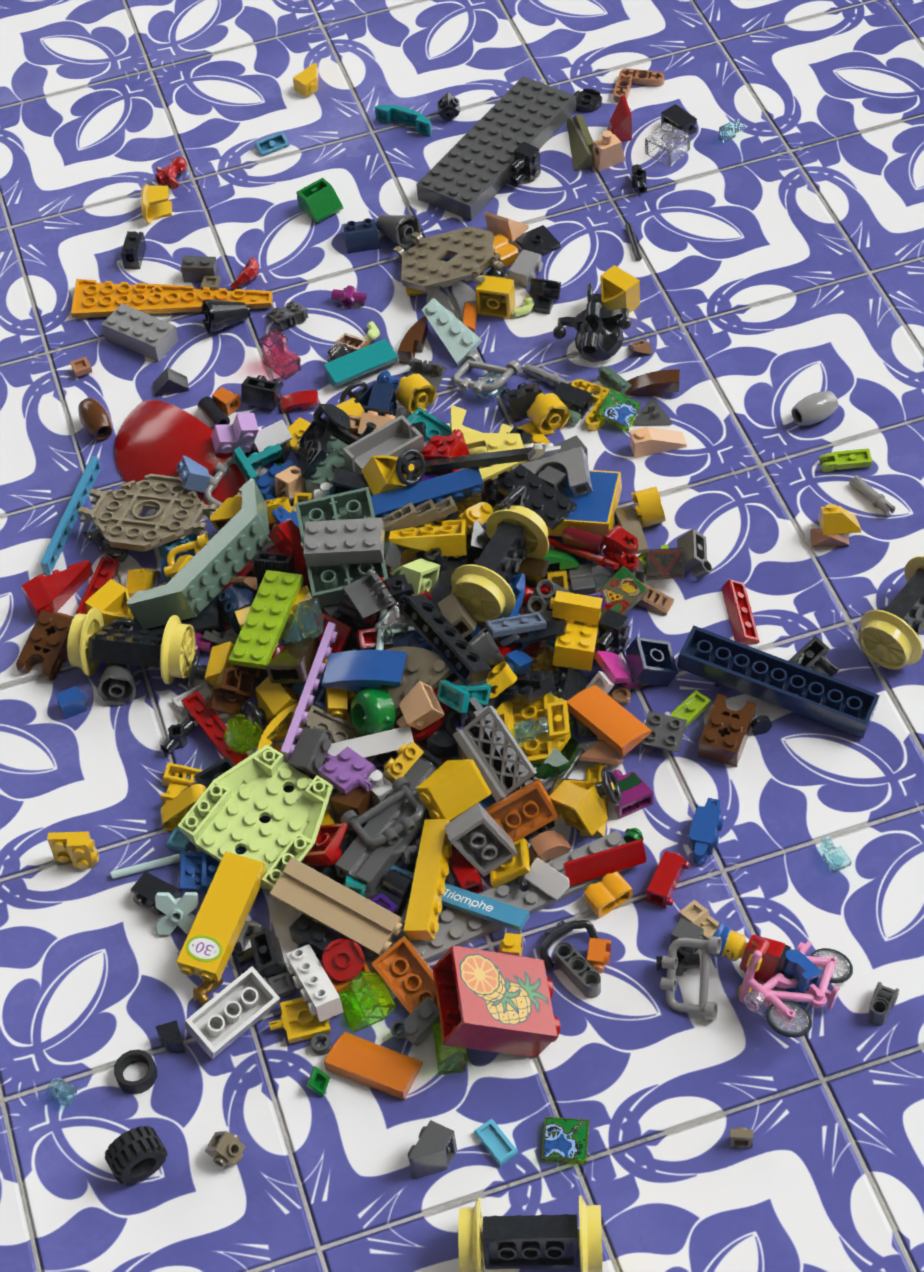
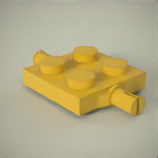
M301 997L281 1002V1019L269 1022L271 1031L284 1028L289 1044L311 1039L318 1033L330 1034V1018L319 1022L316 1015H311L307 1005L309 1002H304Z

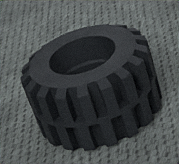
M140 1126L130 1129L117 1137L105 1151V1160L116 1180L120 1184L127 1185L142 1181L154 1174L166 1161L168 1154L154 1128Z

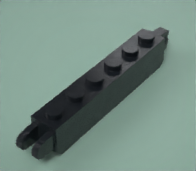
M475 697L470 698L467 710L468 718L465 720V726L489 706L483 707ZM490 713L486 716L485 725L493 726L494 719ZM474 726L470 731L474 737L479 738L480 727ZM485 728L484 739H492V729ZM497 731L496 742L504 743L505 735L503 732ZM483 742V751L485 754H490L491 744ZM496 745L495 756L503 757L504 746ZM508 747L507 758L515 760V750ZM494 759V768L497 771H501L502 761ZM507 762L506 773L514 774L515 763ZM519 765L518 775H527L529 772L526 767ZM505 776V784L508 789L513 785V777ZM531 777L528 781H526L515 791L521 789L522 787L528 785L529 783L535 780L533 779V777ZM553 820L537 829V832L543 833L546 827L548 829L555 827V821Z

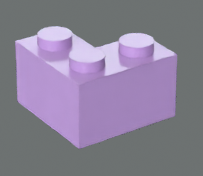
M237 413L232 425H215L211 438L216 453H233V450L241 447L244 453L251 451L259 431L254 413Z

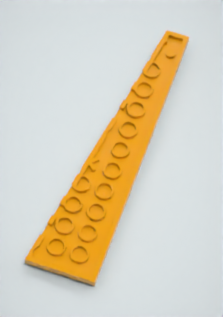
M76 279L71 314L72 318L108 317L121 304L146 314L201 312L202 301L207 299L244 302L250 309L272 308L273 293L272 291L244 289L227 291L226 288L210 290V287L194 289V286L137 283L129 285L128 282L113 284L112 281L97 283L96 280Z

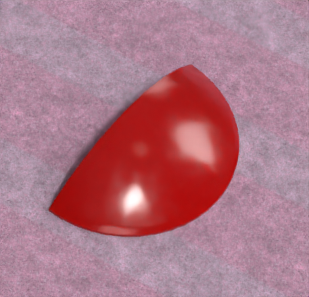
M143 400L122 423L115 441L116 465L126 483L133 480L135 482L144 480V476L149 474L179 477L176 468L183 456H187L207 468L209 475L214 477L217 473L214 471L219 462L224 463L228 458L233 457V453H216L211 438L213 430L185 410L158 400ZM232 464L229 467L226 475L222 477L216 489L211 493L212 497L221 503L227 498H233L237 495L239 489L246 482L237 464ZM195 491L200 501L210 505L204 497V492Z

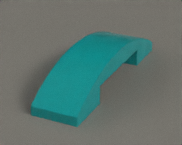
M395 105L375 106L376 120L388 124L394 120L416 127L418 133L428 136L432 135L431 122L421 113Z

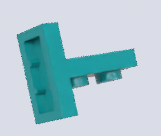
M279 443L274 446L269 445L264 451L252 453L247 458L241 447L233 450L232 458L245 479L248 481L250 478H253L256 482L258 475L255 469L280 458L282 448Z
M440 680L437 699L460 713H467L470 698L475 697L480 705H488L492 686L484 683L482 685L466 687L465 685H454L447 680Z

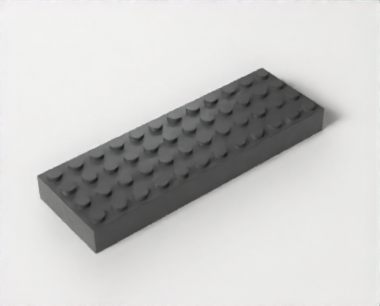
M523 76L416 184L418 199L472 221L510 179L516 175L509 169V166L515 162L514 150L523 142L529 143L540 150L567 119L576 112V96Z

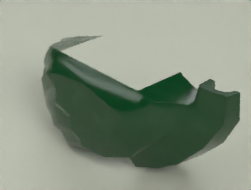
M574 718L569 720L571 738L561 752L554 748L540 766L533 764L537 772L533 777L543 780L550 778L553 781L572 766L579 748V743L571 733L576 725Z

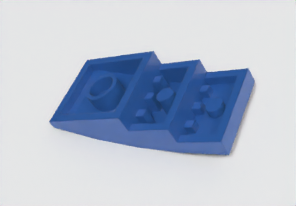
M355 650L329 654L322 686L358 692L361 691L362 687L381 689V685L400 687L407 660V652Z
M236 848L235 850L237 854H244L247 849ZM181 851L179 892L207 893L220 862L203 851L202 853Z

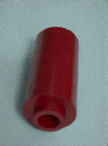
M570 526L564 529L561 535L564 545L598 555L601 554L604 547L603 536Z

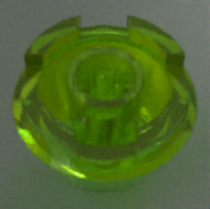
M236 714L234 718L228 721L224 740L231 749L245 754L258 747L263 730L255 721L250 723L244 719L245 715Z

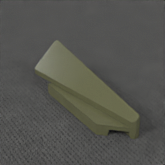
M575 115L567 119L573 167L575 171L592 168L593 140L583 115Z

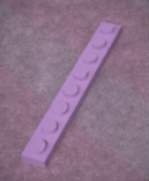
M328 622L282 746L281 753L284 756L285 763H288L290 756L294 752L296 739L299 740L303 729L300 727L302 723H306L309 712H306L307 708L312 707L315 696L312 694L314 690L318 691L320 685L319 675H323L326 668L324 661L331 654V643L336 641L338 632H335V623Z

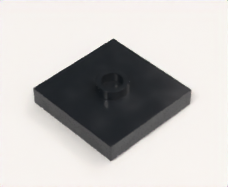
M544 225L523 233L515 240L522 250L538 253L541 256L561 248L560 242Z

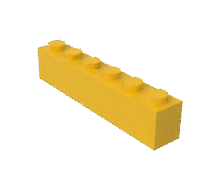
M428 819L424 821L403 930L411 941L434 940L435 933L439 929L438 917L439 913L442 912L441 900L442 895L445 894V879L449 874L448 862L452 856V843L449 841L445 825L449 823L448 819Z

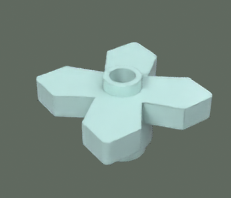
M158 892L155 896L156 908L165 914L157 922L158 934L170 935L177 925L186 934H189L196 918L191 912L198 907V893L185 892L181 898L175 899L169 892Z

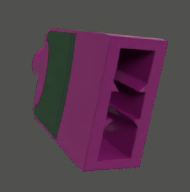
M619 769L613 771L622 795L621 804L614 806L619 819L653 804V791L635 772L623 775Z

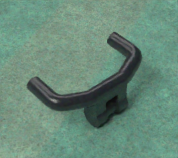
M561 921L557 923L556 927L545 930L546 938L539 947V955L544 960L547 970L554 967L547 950L554 940L573 929L585 928L590 938L600 939L594 925L590 921Z

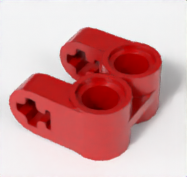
M616 525L602 538L606 546L603 549V555L607 556L610 560L618 562L619 568L625 566L631 573L635 572L639 567V559L634 554L638 551V539L622 526Z

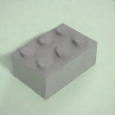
M479 803L445 825L449 841L484 877L517 855L512 838Z

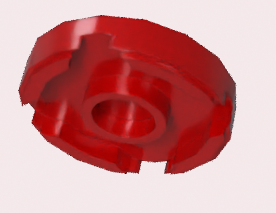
M337 939L326 946L322 954V966L331 979L337 982H347L355 979L361 973L364 967V954L356 942L347 939Z

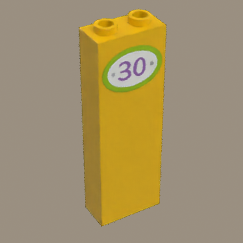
M225 851L176 961L183 974L188 976L194 974L208 982L212 980L220 981L261 887L262 878L267 873L264 862Z

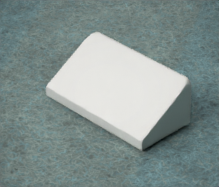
M280 420L259 430L254 444L257 450L261 452L269 445L274 446L278 443L282 445L292 440V436L285 422Z
M539 858L534 860L530 866V872L524 876L526 881L556 901L570 887L568 877Z

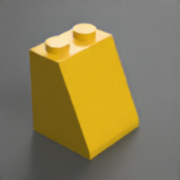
M473 759L447 760L416 788L420 800L429 811L431 819H448L449 821L491 794Z

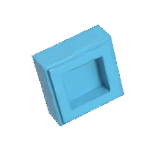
M174 828L167 842V847L178 851H187L191 841L179 828Z

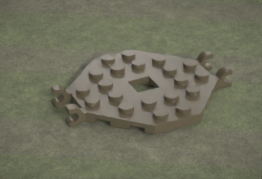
M471 226L423 238L420 233L414 232L411 235L417 241L414 243V247L408 249L407 252L400 246H396L393 249L399 255L396 257V260L402 261L401 281L403 286L424 292L432 291V287L440 285L442 288L456 285L455 281L465 279V282L473 280L481 284L485 281V277L479 274L489 266H494L497 269L504 266L502 262L498 261L501 255L498 253L494 255L493 232ZM455 255L448 262L441 260L444 257Z
M149 474L144 476V480L127 482L122 484L120 489L114 491L111 489L106 491L91 489L89 495L94 496L91 504L95 505L94 508L88 509L87 507L80 506L78 509V514H83L80 522L86 523L91 519L110 547L145 552L192 533H195L197 536L202 534L208 536V531H203L207 527V523L200 522L203 515L210 519L217 509V504L206 505L203 501H200L194 490L183 487L180 477ZM143 508L158 510L155 515L150 517L139 516Z

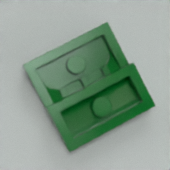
M549 547L548 553L542 559L548 560L549 564L557 563L560 570L579 567L575 555L556 548Z

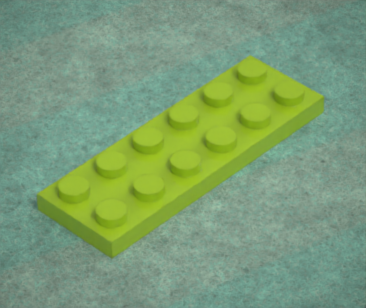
M266 570L229 657L231 665L266 669V665L272 658L303 583V575Z

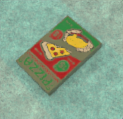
M625 566L596 592L602 593L605 600V607L601 610L600 619L607 609L625 616L649 592Z

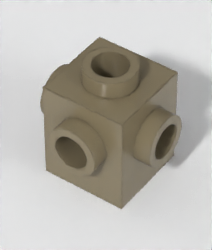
M220 1131L214 1133L205 1152L214 1158L213 1161L221 1167L233 1166L242 1159V1152L246 1146L240 1142V1138L237 1135L227 1131Z

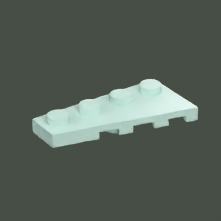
M432 298L422 309V312L458 366L470 352H473L481 344V338L436 299Z

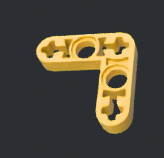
M582 379L574 380L571 386L590 393H599L595 396L592 395V402L596 404L585 419L586 428L590 431H597L608 419V417L604 416V413L602 415L598 410L601 409L610 389Z

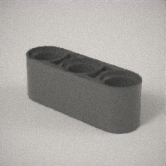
M569 942L558 943L554 949L555 963L558 968L586 997L595 998L601 993V976Z

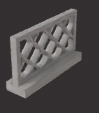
M489 706L462 730H458L453 734L467 758L474 760L496 802L512 794L537 773L493 706ZM489 713L494 719L493 726L485 725L486 716ZM474 726L480 727L479 738L474 737L470 731ZM485 728L492 729L491 740L484 739ZM497 731H501L505 735L504 743L496 742ZM483 742L491 744L490 754H485L483 751ZM496 745L504 746L503 757L495 756ZM508 747L515 750V760L507 758ZM494 759L502 761L501 771H497L494 768ZM507 762L515 763L514 774L506 773ZM519 765H524L529 773L525 776L518 775ZM505 776L513 777V785L509 789L505 784Z

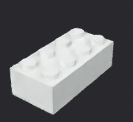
M251 966L185 1020L184 1027L213 1060L278 1006L280 997Z

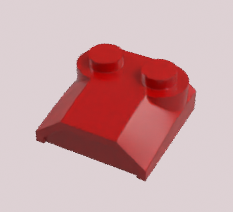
M346 822L321 825L316 842L303 861L313 866L335 865L342 854L340 846L347 831L348 825Z

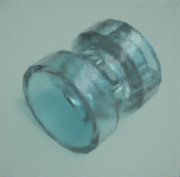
M56 1077L48 1085L46 1095L51 1099H57L61 1105L66 1107L75 1099L77 1087L72 1084H66L65 1080Z

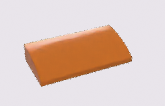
M596 685L582 690L567 701L568 712L623 757L652 733L651 729Z
M539 778L485 809L512 838L513 843L559 818V814Z
M405 936L371 963L409 1014L427 996L437 1003L433 970Z
M344 1032L339 1037L324 1060L326 1070L402 1100H405L423 1065V1062L347 1032Z

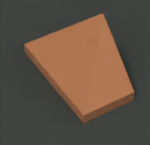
M810 528L811 547L849 546V533L823 535L821 528Z
M602 739L580 756L581 761L613 765L623 763V757Z

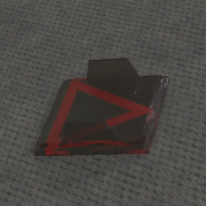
M683 547L650 549L649 552H646V580L684 578Z

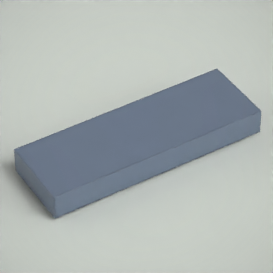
M539 612L485 621V627L492 638L546 629L547 626L546 621Z

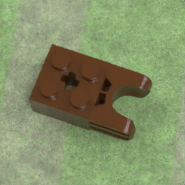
M41 610L16 663L17 670L21 673H29L34 665L44 662L42 673L45 679L54 681L63 663L68 659V634L73 619Z
M717 694L699 741L698 757L737 767L749 736L751 722L756 714V703L747 701L741 710L734 711L726 707L725 700L727 696Z

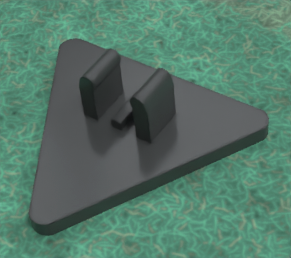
M650 399L633 421V425L666 426L672 425V420L654 399Z

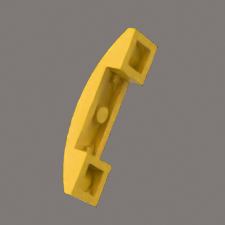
M298 703L283 710L269 723L261 736L258 750L266 745L272 747L273 742L271 741L289 721L292 722Z

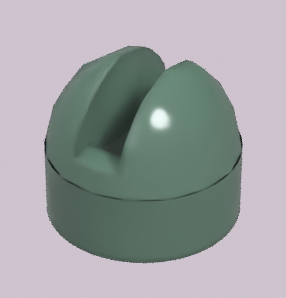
M568 410L570 417L567 423L572 422V425H576L581 415L575 411Z

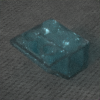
M318 597L298 603L286 623L285 643L290 641L295 643L306 637L315 638L323 633L324 616Z

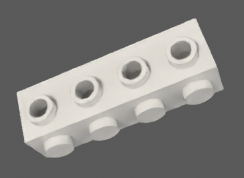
M308 944L286 953L288 961L285 963L289 975H294L292 978L296 988H301L300 994L303 1001L309 1002L307 1005L311 1015H316L319 1022L343 1013L340 996L311 946Z

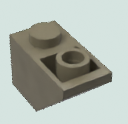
M454 592L438 602L441 613L463 638L475 631L476 619Z

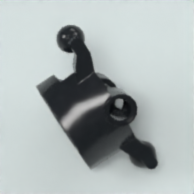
M591 301L587 303L586 309L576 317L558 318L557 326L553 329V336L557 339H562L566 336V329L563 326L574 327L577 330L575 345L585 360L589 362L608 360L621 348L624 340L623 330L631 327L632 322L628 317L629 309L622 308L611 312L609 309L602 307L599 302Z

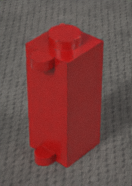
M452 844V856L449 858L448 866L458 888L476 894L482 893V880L476 868Z
M664 852L648 886L647 902L665 908L668 905H673L674 900L671 897L683 870L690 867V863L685 861V857L675 852Z

